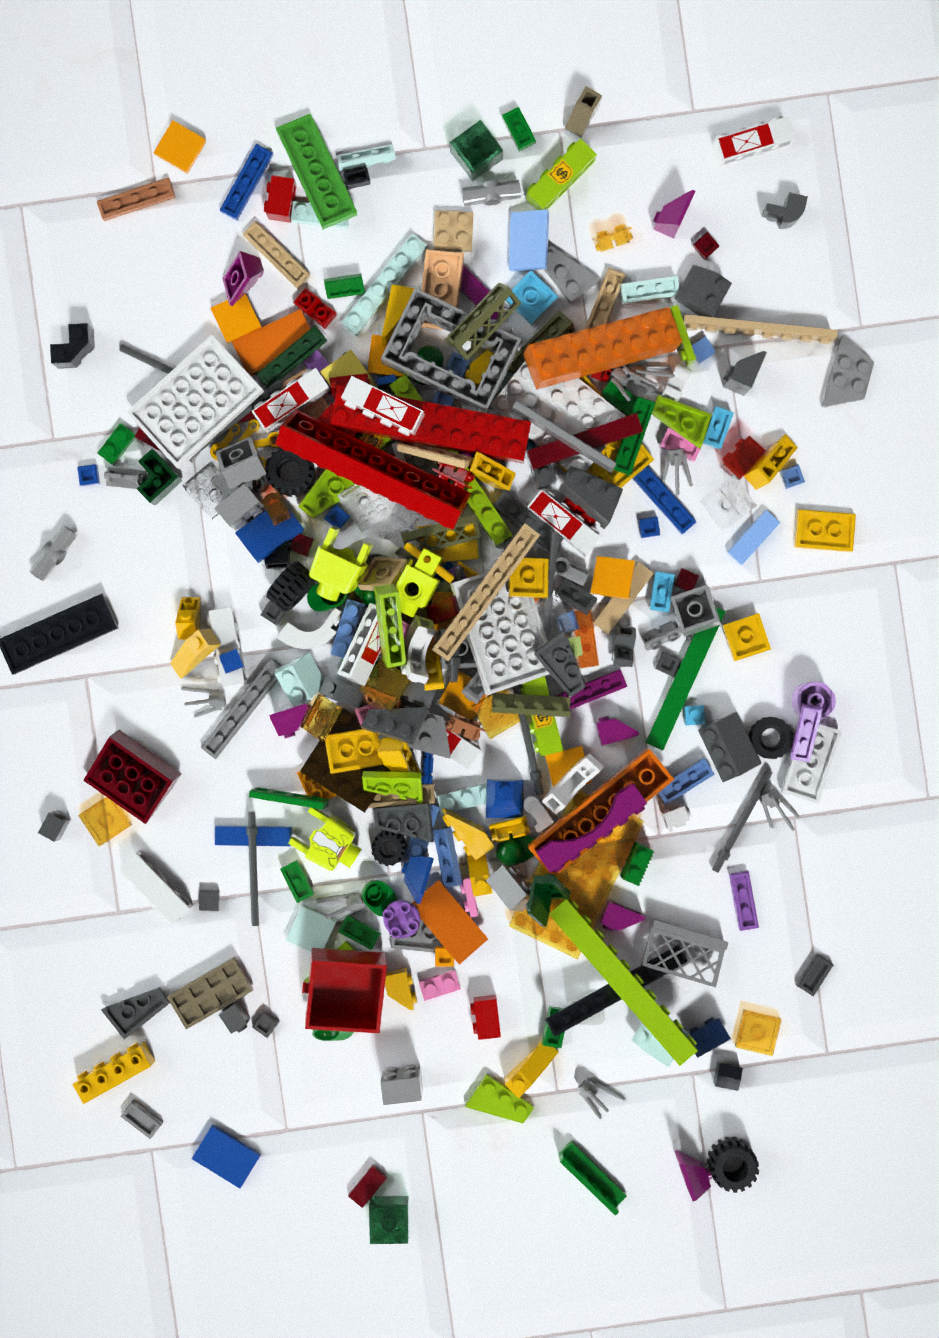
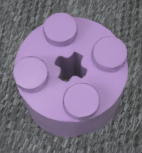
M805 682L795 688L791 702L794 712L799 716L802 704L822 707L823 711L820 719L822 720L834 710L836 698L834 692L825 683ZM811 699H816V703H811Z

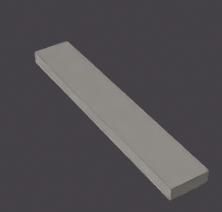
M516 401L514 403L513 412L612 473L616 466L615 461L521 402Z
M272 657L268 660L200 747L215 760L219 757L278 681L275 676V669L282 666Z

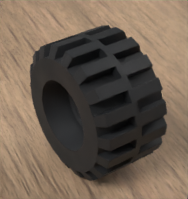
M281 447L277 448L278 451H273L271 458L266 460L268 464L265 465V476L268 479V483L279 494L286 495L287 497H292V495L300 496V493H306V489L311 488V483L315 480L314 474L316 472L313 462L304 460L290 451L283 450ZM289 461L299 463L301 466L300 476L292 482L283 481L280 477L281 467Z
M299 561L294 562L275 579L269 587L266 597L282 612H287L303 599L314 585L315 580L309 576L310 571Z
M724 1137V1141H721V1139L717 1140L718 1144L711 1146L713 1151L709 1150V1158H707L708 1168L715 1183L727 1192L732 1189L733 1193H738L739 1189L741 1192L746 1191L745 1187L747 1186L751 1188V1182H756L757 1180L755 1175H759V1162L751 1147L744 1140H738L737 1137H732V1140L729 1137ZM740 1157L743 1159L742 1165L738 1170L734 1172L723 1170L724 1163L729 1158Z

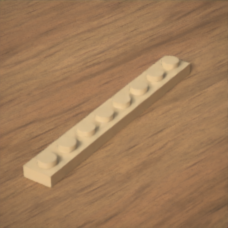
M686 314L683 316V321L688 331L704 329L708 333L724 331V334L727 335L743 333V336L747 337L762 335V338L770 339L774 336L781 337V340L787 341L792 340V338L800 339L801 342L819 341L820 344H830L837 338L838 330Z
M524 523L432 648L434 652L446 661L450 660L539 538L540 534Z

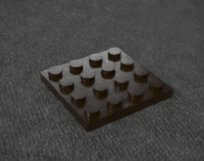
M341 707L324 735L360 730L361 726L356 715ZM323 735L300 772L365 813L377 793L364 790L363 771L391 772V770L382 765L330 774L325 737Z

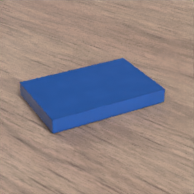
M280 500L236 531L235 535L255 561L260 563L303 532L304 528L285 503Z
M212 1124L191 1159L241 1189L260 1158L261 1153Z

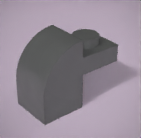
M789 192L783 206L767 203L763 209L762 217L770 222L780 221L778 229L790 228L803 215L808 196Z
M616 625L611 657L613 665L620 667L633 666V649L636 640L635 627Z
M326 675L319 693L343 704L360 708L363 705L362 700L365 690Z

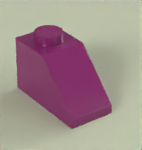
M609 715L598 718L599 722L595 723L600 745L602 746L639 736L638 731L615 718H610Z
M607 899L599 921L603 924L602 927L613 932V929L620 931L644 921L645 916L641 912Z

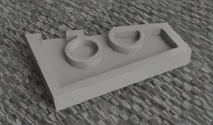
M553 246L548 247L547 269L543 270L570 304L601 281L599 277Z

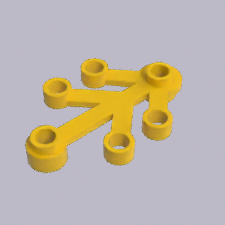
M253 419L248 422V427L238 442L252 436L254 432L260 429V424L257 420ZM237 423L229 429L222 442H216L211 446L210 454L216 461H218L216 451L230 446L229 444L234 436L241 433V427ZM252 423H257L255 429L251 428ZM234 426L238 427V431L236 433L232 432V428ZM272 432L268 438L254 440L253 442L257 448L266 446L279 448V446L273 443V439L278 437L279 432ZM261 457V459L264 460L265 468V465H267L266 459Z

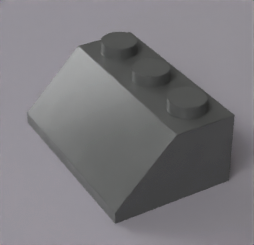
M737 711L702 725L698 729L722 782L738 777L762 764Z

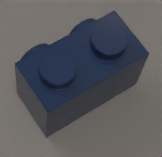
M713 1016L704 1021L705 1026L700 1029L696 1026L687 1031L697 1042L695 1045L698 1050L695 1053L697 1058L732 1039L720 1018L715 1019Z

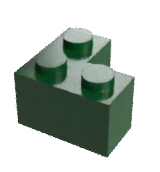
M153 449L138 461L151 476L137 490L154 506L183 481Z

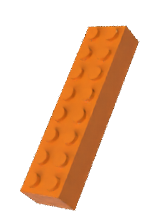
M665 307L529 344L523 356L535 388L538 390L673 352L682 343V339L670 308Z
M646 748L527 846L547 872L557 876L575 860L571 861L569 859L564 863L565 867L556 873L552 871L550 873L537 855L536 850L550 840L573 839L593 830L608 814L615 794L630 783L635 785L645 801L648 802L675 779L653 752ZM603 836L597 839L596 842H599ZM585 848L582 851H580L581 855H583L589 849Z

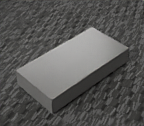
M134 1099L120 1116L150 1140L164 1123Z

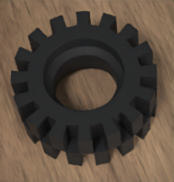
M382 831L374 838L371 845V853L379 864L393 866L399 863L405 855V840L400 833ZM385 841L394 842L396 845V852L394 854L385 855L382 852L381 846Z

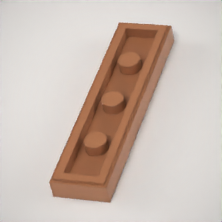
M168 177L96 202L102 220L107 221L176 198Z

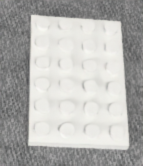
M211 335L126 413L176 468L180 469L256 400L264 390L217 339Z
M526 361L490 406L500 416L527 421L513 412L514 403L519 401L572 435L626 417L579 378L536 390ZM531 423L529 440L538 447L558 440ZM607 445L596 448V450L601 453ZM579 454L558 461V463L565 469H568L571 465L586 472L593 461Z
M488 572L450 584L460 610ZM509 579L467 635L486 695L550 674L534 655L537 649L548 642L534 598L508 597Z

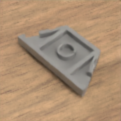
M844 335L839 339L822 408L862 401L866 396L874 361Z
M428 712L414 744L408 743L409 748L450 759L451 755L444 717ZM379 735L378 739L382 740L386 736Z

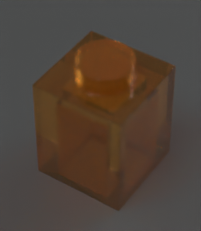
M279 492L270 493L261 500L274 526L291 518Z

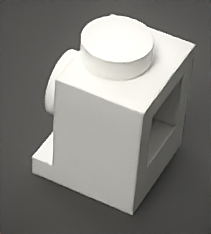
M682 804L660 812L666 829L669 832L673 831L672 827L674 826L675 828L685 826L686 822L692 818L689 808H685Z

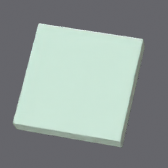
M301 905L285 941L311 952V948H325L337 920L333 918L326 919V915Z

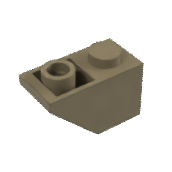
M585 86L573 108L565 129L582 138L600 107L603 95Z

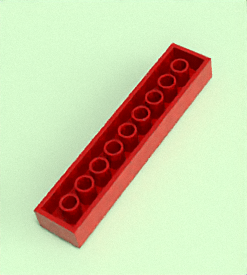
M338 385L330 423L334 428L473 455L479 452L489 458L524 464L531 429L530 421L394 396L423 410L425 413L415 436L412 434L406 436L398 432L399 428L393 425L391 428L380 423L381 419L375 416L371 419L363 415V410L357 407L353 410L345 406V402L341 397L346 386Z
M297 409L280 427L275 445L283 450L290 451L304 460L317 464L320 468H325L337 476L344 477L356 485L369 489L372 493L384 496L391 502H396L410 511H415L427 519L434 520L443 527L454 529L471 496L470 492Z

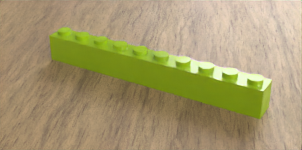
M403 375L389 385L394 396L423 401L406 375ZM474 478L468 484L472 489L466 486L464 490L471 493L467 505L472 513L476 514L478 522L494 546L498 547L510 539L512 533Z
M564 899L549 912L551 918L679 1066L683 1065L698 1051L695 1047L697 1042L690 1034L686 1036L681 1031L684 1027L677 1019L673 1021L668 1016L671 1012L664 1004L660 1006L655 1001L658 997L651 989L646 990L643 987L644 981L637 973L633 975L630 972L631 966L624 958L620 960L617 957L618 951L611 943L607 945L604 942L605 936L598 928L594 930L591 927L592 921L585 913L581 915L578 912L579 906L573 899Z

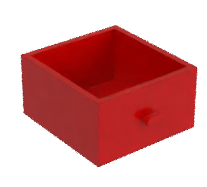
M311 948L308 982H303L302 993H307L305 1029L380 1034L387 970L385 952Z

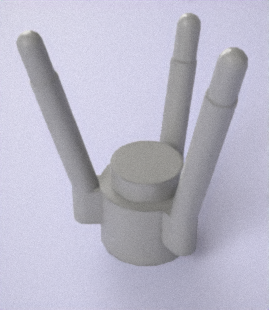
M637 364L632 365L631 371L643 377H646V375L675 377L674 374L647 371V369H670V365ZM630 375L629 380L634 381L633 385L641 386L658 395L661 394L660 391Z
M620 366L617 367L609 377L627 401H630V397L625 390L637 397L626 385L630 379L628 374L649 385L658 386L657 383L629 370L626 366L623 369Z
M670 449L668 454H665V465L661 482L665 483L670 462L671 466H675L676 495L678 496L680 494L679 466L682 465V462L689 486L692 487L693 483L687 463V453H684V449Z
M181 687L182 691L212 694L209 695V699L184 703V706L206 703L214 706L194 714V718L216 710H222V707L226 706L225 692H220V689Z
M774 788L762 794L761 798L763 800L760 803L764 808L769 827L773 828V823L767 806L770 808L776 807L786 824L794 831L795 828L780 807V802L796 818H799L798 813Z
M354 891L348 894L316 899V902H326L349 898L346 900L347 906L326 915V919L347 910L351 911L348 914L353 916L365 907L360 893L355 894ZM346 915L342 917L340 920H338L336 922V925L341 924L344 921Z
M586 1078L578 1087V1091L599 1120L602 1119V1116L590 1099H593L605 1112L608 1113L609 1109L595 1096L598 1092L596 1087L622 1101L625 1100V1097L598 1083L594 1078L591 1081Z

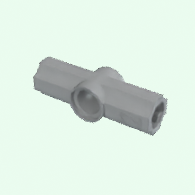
M490 180L479 186L462 188L464 206L477 204L493 206L501 203V201L521 198L519 180L500 183L496 180Z
M62 525L53 539L42 547L40 557L29 572L41 581H45L53 568L64 560L67 549L78 535L65 525Z
M538 547L533 558L549 559V551ZM557 556L556 563L563 562L566 568L562 572L555 568V575L562 576L584 586L590 571L568 561L566 558Z

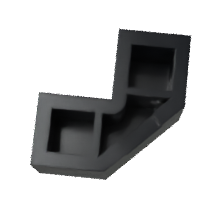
M88 323L68 324L69 343L50 344L51 364L57 369L77 368L82 363L83 358L94 350V329Z

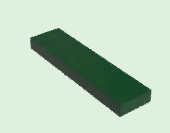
M314 325L258 371L256 375L268 388L278 379L280 381L328 340Z

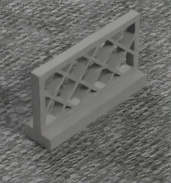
M651 920L641 966L716 988L724 953L729 942L657 920ZM654 933L661 935L665 941L657 947L652 941ZM676 939L680 941L683 948L674 953L669 943ZM667 945L672 955L662 959L658 949ZM696 945L700 949L701 954L692 958L687 948ZM685 950L690 960L681 965L676 955ZM712 950L719 952L717 961L711 964L706 954ZM655 951L660 961L654 965L647 963L648 955ZM704 956L708 966L699 970L695 960ZM674 957L679 967L669 970L664 962ZM692 962L697 972L689 976L683 967ZM709 968L714 974L712 982L706 981L701 974Z

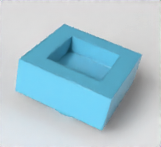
M704 705L684 706L686 726L705 724Z

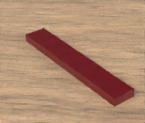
M635 413L574 434L573 436L596 449L642 433L643 429L638 415ZM559 440L526 451L532 470L580 454Z

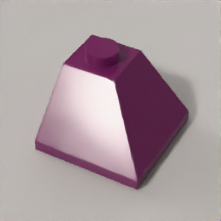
M693 189L664 205L661 212L657 211L652 221L656 223L653 230L674 239L696 191Z
M239 251L222 280L230 306L237 303L256 284L257 280L262 277L264 268L260 257Z
M311 703L269 715L278 736L284 735L285 739L295 736V731L300 730L312 707Z
M675 1150L674 1153L692 1202L697 1201L711 1188L709 1182L712 1179L708 1167L705 1168L701 1161L679 1150Z

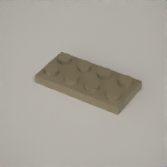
M234 956L172 992L167 998L187 1030L252 992L254 989Z

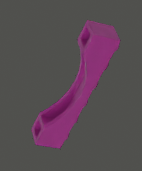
M630 783L615 794L608 814L593 830L573 839L550 840L536 850V853L549 872L555 871L556 873L565 867L564 863L569 859L573 861L581 855L580 851L595 846L597 844L596 840L601 836L603 838L609 836L615 826H622L629 821L628 817L633 813L635 815L641 813L645 809L644 806L647 802L635 785Z

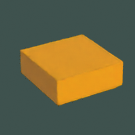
M435 946V967H454V958L444 946Z

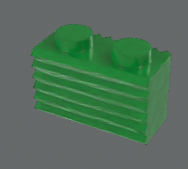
M635 841L620 877L627 882L640 886L641 879L644 878L643 875L647 871L646 868L650 864L649 861H651L654 851L650 847Z

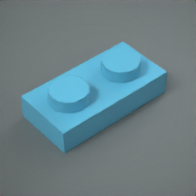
M717 406L714 408L703 444L719 450L722 449L734 412Z
M655 572L649 610L669 612L675 574Z

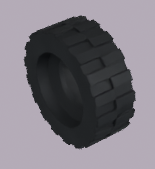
M763 717L761 720H757L751 726L748 734L757 754L767 759L783 757L792 748V741H794L793 731L790 729L789 724H786L784 720L777 717ZM773 728L780 734V741L775 747H767L763 744L761 737L766 729Z

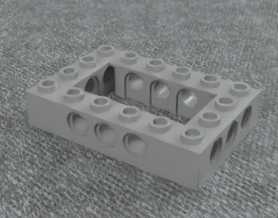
M415 288L381 357L382 364L483 413H488L519 349L521 338L498 328L481 345L482 348L494 353V355H491L489 366L486 372L482 374L481 382L477 388L472 380L461 378L453 374V371H447L436 366L435 362L432 361L430 363L418 357V354L410 352L425 320L448 332H452L469 314ZM481 326L477 330V337H481L484 334L485 326Z

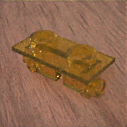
M620 224L615 226L613 231L607 232V230L597 232L596 236L591 238L597 241V244H595L596 252H603L614 248L613 240H615L617 247L630 243V240H633V235L631 232L628 233V230L632 229V227Z

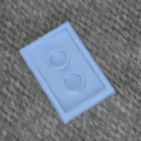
M547 209L511 212L509 270L511 272L547 269L549 211Z

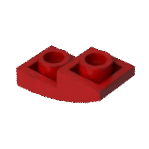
M306 288L293 302L324 329L337 316L334 310L321 302L316 295Z

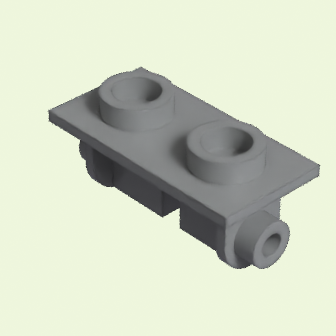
M108 467V471L104 472V479H107L106 486L137 489L145 482L146 471Z
M671 620L660 625L661 633H658L656 628L644 632L641 639L646 645V651L656 650L666 642H674L682 635L678 623Z

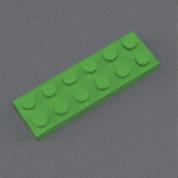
M311 113L276 127L277 135L322 230L357 216V210Z

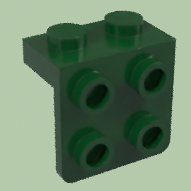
M553 874L533 876V881L530 885L529 901L526 904L528 915L540 926L546 927L552 899H570L571 891Z

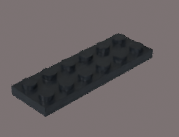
M101 593L0 638V649L11 674L16 675L119 629L105 595Z

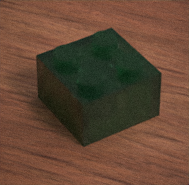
M481 120L449 142L451 154L472 182L503 160V149Z
M409 1196L371 1197L369 1203L370 1244L409 1243Z

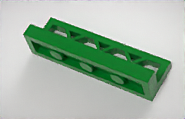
M571 1140L558 1153L559 1162L616 1216L619 1213L618 1205L627 1197L626 1193Z

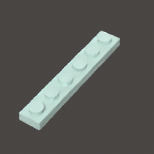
M412 233L341 324L355 336H358L390 296L392 284L398 285L428 248L427 245Z

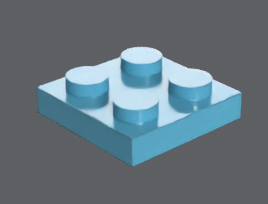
M531 270L512 289L521 302L515 311L531 326L558 299V296ZM510 297L505 300L509 305L513 303Z

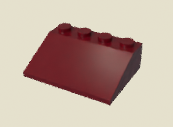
M118 730L109 736L83 781L146 825L173 789L182 773L124 732Z

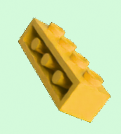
M145 1041L140 1044L137 1042L127 1047L128 1051L124 1053L119 1051L110 1057V1061L106 1063L101 1061L93 1066L94 1070L89 1073L85 1070L76 1076L77 1080L72 1085L83 1105L154 1064L155 1059Z

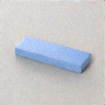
M765 510L727 554L737 563L743 565L781 522Z

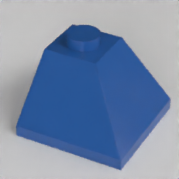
M487 779L486 818H517L523 816V779Z
M410 857L409 862H404L401 872L405 874L403 880L417 904L421 903L434 861L432 857Z

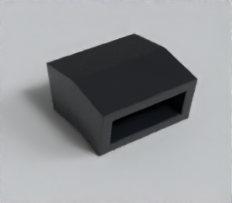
M367 168L344 173L348 190L371 184ZM363 176H366V177H367L366 179H362V180H358V181H354V182H350V183L348 182V180H350V179L359 178V177H363Z
M288 543L264 559L266 569L286 568L290 565Z
M717 1062L713 1079L714 1086L739 1091L743 1068Z

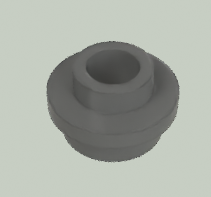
M265 475L257 480L250 481L251 488L255 492L264 493L268 490L269 483Z

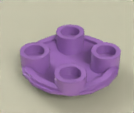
M394 901L383 912L384 926L393 938L410 937L416 933L420 926L419 911L409 901Z

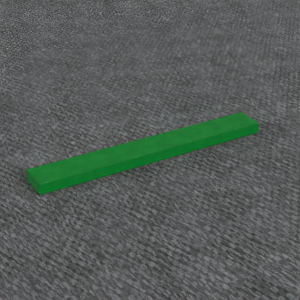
M717 608L720 620L722 621L726 611ZM719 626L693 635L645 743L662 751L664 750Z

